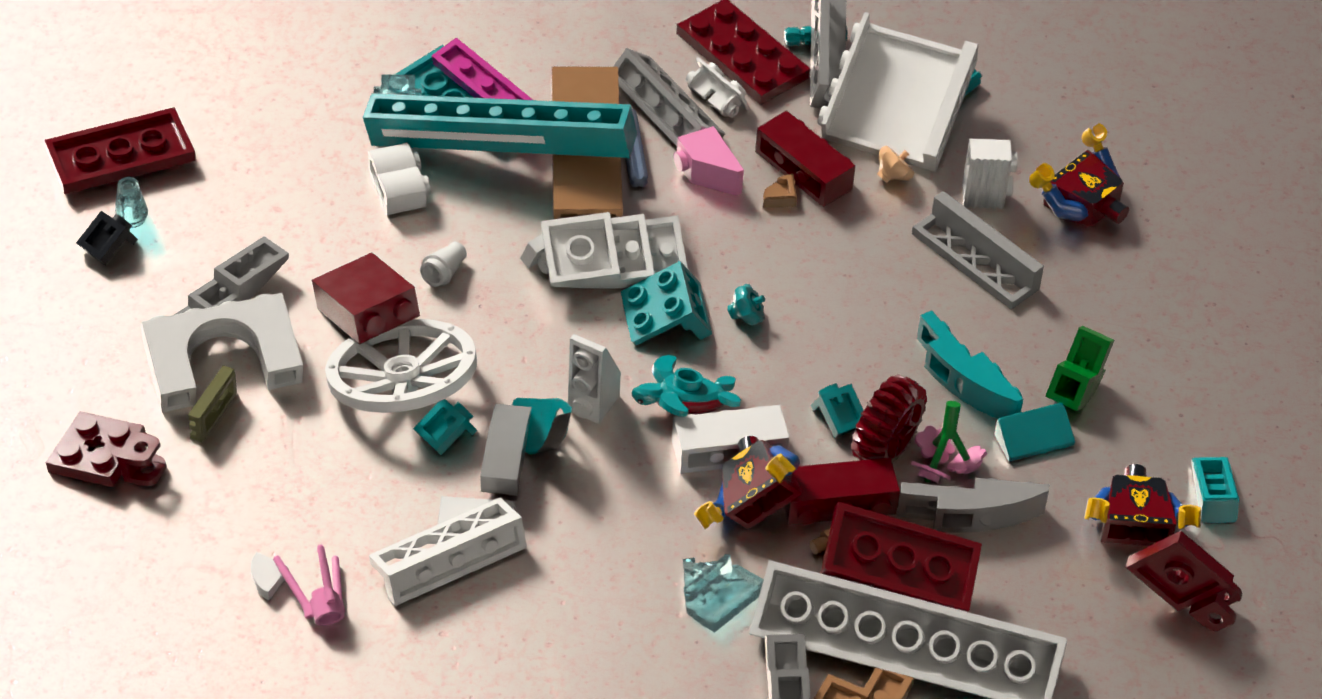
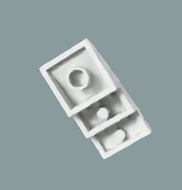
M610 212L541 221L550 285L554 287L628 288L678 261H681L688 269L678 215L645 220L644 214L611 218Z

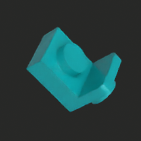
M837 383L818 391L819 397L810 406L813 412L821 409L833 437L836 438L856 430V424L859 422L864 409L852 384L839 388Z
M446 399L439 401L413 428L440 455L465 430L472 436L478 431L469 422L474 416L459 402L452 406Z

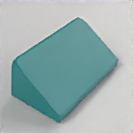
M1063 403L1001 417L997 420L994 436L1009 462L1075 445L1074 435Z

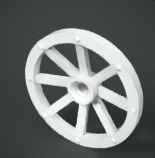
M413 319L360 345L351 337L348 338L330 355L325 373L331 394L341 403L368 412H402L437 403L460 390L467 384L476 370L477 354L472 338L461 328L437 320ZM410 336L437 338L417 358L410 355ZM399 338L398 356L387 359L372 347V345L382 341ZM449 343L455 345L462 352L461 354L429 364ZM360 353L382 371L347 367L345 365L353 356ZM457 367L450 375H448L444 379L430 377L432 375ZM341 378L373 381V383L351 388ZM390 389L393 392V395L376 394Z

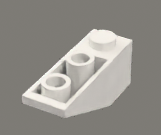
M573 334L570 338L568 404L572 407V413L578 417L600 424L620 396L621 372L606 347Z

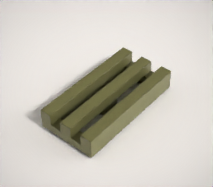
M224 365L221 367L188 414V420H191L189 429L192 430L190 439L202 443L236 396V376L233 368Z

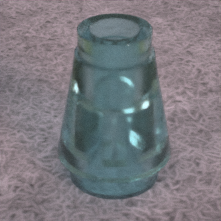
M132 177L122 178L117 184L114 215H120L133 226L132 228H136L145 222L148 216V207L138 181Z

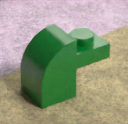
M1085 326L1079 327L1066 360L1059 363L1056 367L1045 397L1058 403H1063V405L1076 411L1085 407L1104 376L1106 370L1103 368L1115 340Z

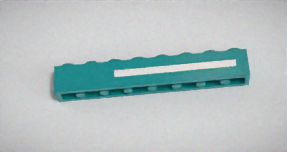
M371 93L362 117L371 146L389 147L408 143L410 148L630 158L637 137L631 104Z

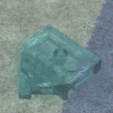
M726 554L718 561L696 563L695 558L683 559L684 596L687 614L715 633L759 597L764 579L739 565H732L731 554Z

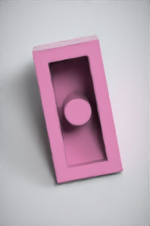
M714 126L677 137V152L674 153V162L680 172H684L690 183L735 196L742 194L744 169Z

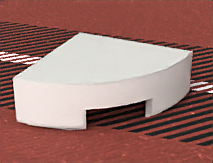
M259 552L255 553L251 562L252 581L256 586L257 592L265 599L270 600L285 579L272 558Z

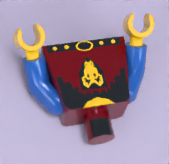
M1101 123L1093 126L1092 130L1090 128L1085 130L1081 137L1084 145L1093 147L1094 152L1086 150L1056 174L1049 164L1043 163L1029 177V183L1032 187L1043 189L1044 206L1051 209L1058 218L1073 220L1086 227H1092L1105 216L1116 224H1120L1129 212V207L1120 202L1124 183L1118 174L1108 148L1102 145V141L1107 137V130Z
M755 436L741 438L738 442L739 454L725 462L722 467V485L717 501L714 503L709 501L701 505L694 512V515L704 529H707L713 522H722L728 516L749 530L803 494L793 474L800 465L799 457L780 445L771 446L766 441L759 440Z
M1140 464L1127 466L1125 468V475L1113 476L1111 487H1104L1094 498H1089L1084 519L1087 520L1091 518L1102 521L1103 527L1100 537L1102 543L1151 546L1173 535L1176 524L1179 529H1184L1189 525L1201 528V508L1196 505H1182L1177 497L1168 491L1165 480L1157 477H1147L1146 468Z

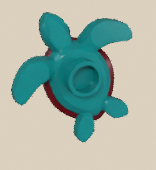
M673 355L661 356L654 362L652 374L658 383L641 384L632 390V397L640 405L657 403L671 414L681 417H687L689 414L709 413L724 405L739 407L741 404V399L736 394L727 392L733 390L736 381L735 377L722 376L714 383L703 378L702 374L694 369L679 368L674 373L673 369L677 358Z

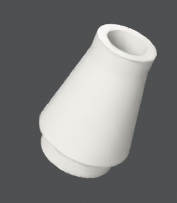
M452 242L447 247L426 256L420 267V273L424 281L434 287L448 284L461 262L467 256L465 247L459 242Z

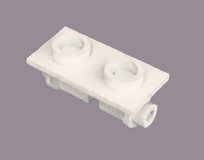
M699 57L696 58L700 68L696 72H689L686 76L688 87L704 100L714 92L707 101L725 117L730 116L732 118L736 116L740 105L747 111L750 109L744 97L747 93L735 80L727 81L724 78V73L713 62L706 64Z

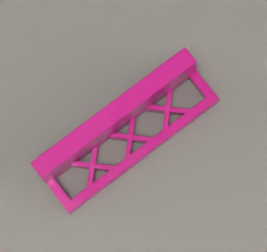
M457 37L431 55L433 64L474 98L533 100Z

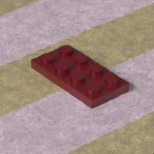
M721 0L677 24L676 34L710 63L713 62L731 81L735 80L746 93L759 105L766 103L810 78V67L729 0Z
M175 107L44 139L46 153L64 195L196 161L195 150Z
M838 502L834 509L821 574L969 612L982 543Z

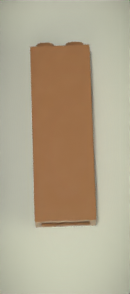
M552 66L551 99L552 101L619 104L618 67ZM552 154L553 220L610 212L611 218L623 216L620 157Z

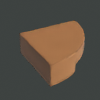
M793 174L777 178V182L764 190L763 208L796 207L797 194Z

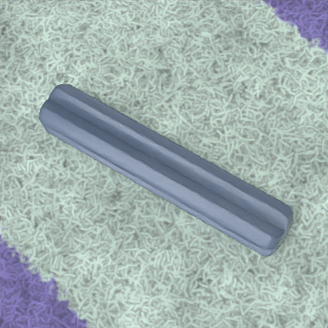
M632 109L637 137L631 157L625 159L630 185L636 188L638 186L645 187L648 184V173L637 112Z

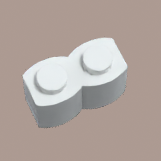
M408 143L368 151L369 172L386 215L426 207V196L431 195V187L427 175L422 176L420 173L421 161L417 151L412 152Z

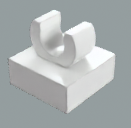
M543 234L528 242L520 259L528 269L538 263L539 269L547 274L549 272Z

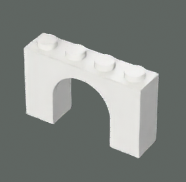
M283 293L273 295L261 294L253 299L239 302L226 301L219 306L204 309L192 308L184 313L170 316L157 315L149 320L141 321L142 341L161 413L194 406L197 403L196 384L189 358L196 347L204 341L215 337H234L250 345L259 358L268 390L303 383V362Z

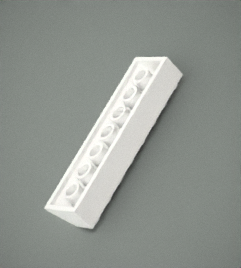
M771 560L768 562L749 632L750 635L765 638L766 635L805 634L806 650L884 669L990 699H1052L1067 645V638Z

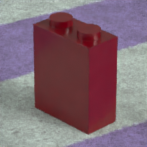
M372 252L312 279L317 309L359 345L420 316L415 287Z

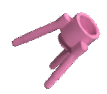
M322 544L317 546L324 587L314 590L311 593L312 598L310 601L307 600L280 556H274L273 561L302 606L305 619L314 617L315 623L318 626H328L344 618L346 611L342 600L341 572L338 556L332 557V587L325 548Z

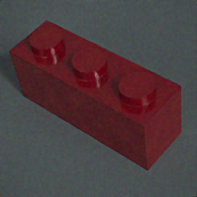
M787 110L757 128L755 152L783 175L793 174L795 185L822 207L827 206L853 189L856 165L848 157L843 156L833 148L824 138H821L808 128L802 120L797 119Z
M889 457L799 466L793 474L803 494L784 506L788 525H808L816 522L832 521L834 509L838 502L886 516L896 515L900 489L892 459Z

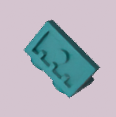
M681 261L621 291L630 339L634 345H639L680 323L686 331L691 330L700 340L712 335L701 284Z

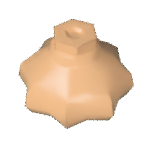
M882 147L879 151L880 168L877 174L886 183L892 180H910L915 172L904 161L910 154L904 150L898 155L890 147Z

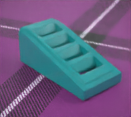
M1228 457L1192 458L1191 465L1197 503L1201 508V521L1203 523L1236 522L1240 499ZM1204 473H1221V474H1205V475H1204Z

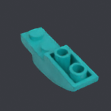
M932 310L920 315L917 340L927 350L924 367L939 383L963 402L995 419L1021 413L1023 405L1022 394L1017 387L1012 386L1003 376L1000 367L996 363H992L984 352L971 356L968 348L959 343L951 333L949 326L944 321H941Z

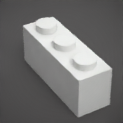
M758 406L755 408L723 410L705 414H689L687 417H673L672 444L680 474L722 469L725 462L739 454L738 442L746 436H755L759 440L766 441L771 446L780 445L788 450L790 437L781 406Z

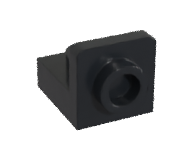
M100 211L77 240L76 244L89 255L106 265L125 240L134 245L138 239L129 231L133 226L123 217L115 214L112 218L103 211Z

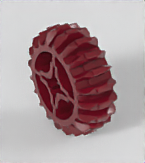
M899 374L892 375L887 381L881 383L880 388L874 391L871 400L867 401V406L861 413L859 422L856 424V431L852 435V456L858 460L891 457L892 463L897 460L907 446L911 444V440L914 434L917 433L919 424L922 422V415L926 411V390L911 378L903 377Z

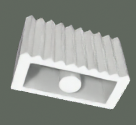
M969 139L962 182L963 205L966 208L971 206L972 208L979 207L980 209L982 207L987 209L989 207L993 209L998 207L1002 209L1006 196H1012L1013 176L1009 175L1010 172H1016L1017 152H1011V140Z

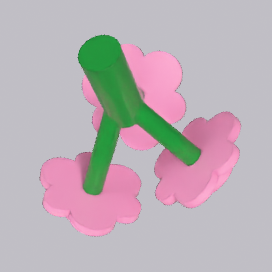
M946 402L942 429L936 430L935 427L929 425L924 429V432H919L915 436V443L922 448L921 455L927 459L932 458L929 466L915 461L911 462V465L920 469L918 476L924 478L926 483L934 482L938 484L940 478L950 481V476L936 469L938 464H944L948 460L949 455L954 453L955 447L950 443L951 439L959 453L954 457L955 460L947 465L950 472L956 471L957 474L974 472L981 466L982 459L987 455L986 450L981 449L980 446H973L966 450L957 433L961 406L959 402Z

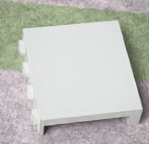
M864 12L861 22L855 23L850 36V41L853 43L850 50H844L839 65V69L842 71L839 79L833 78L828 94L831 99L828 107L822 106L817 124L821 126L822 138L879 155V151L884 146L890 147L898 155L906 150L910 154L904 160L907 164L936 172L978 61V44L965 40L963 48L958 49L870 24L869 13Z

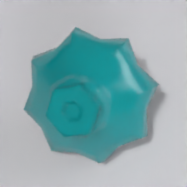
M750 284L739 286L735 289L733 302L728 305V313L731 319H742L750 325L763 322L765 315L762 303L765 302V297L763 295L759 296L758 292L753 290Z

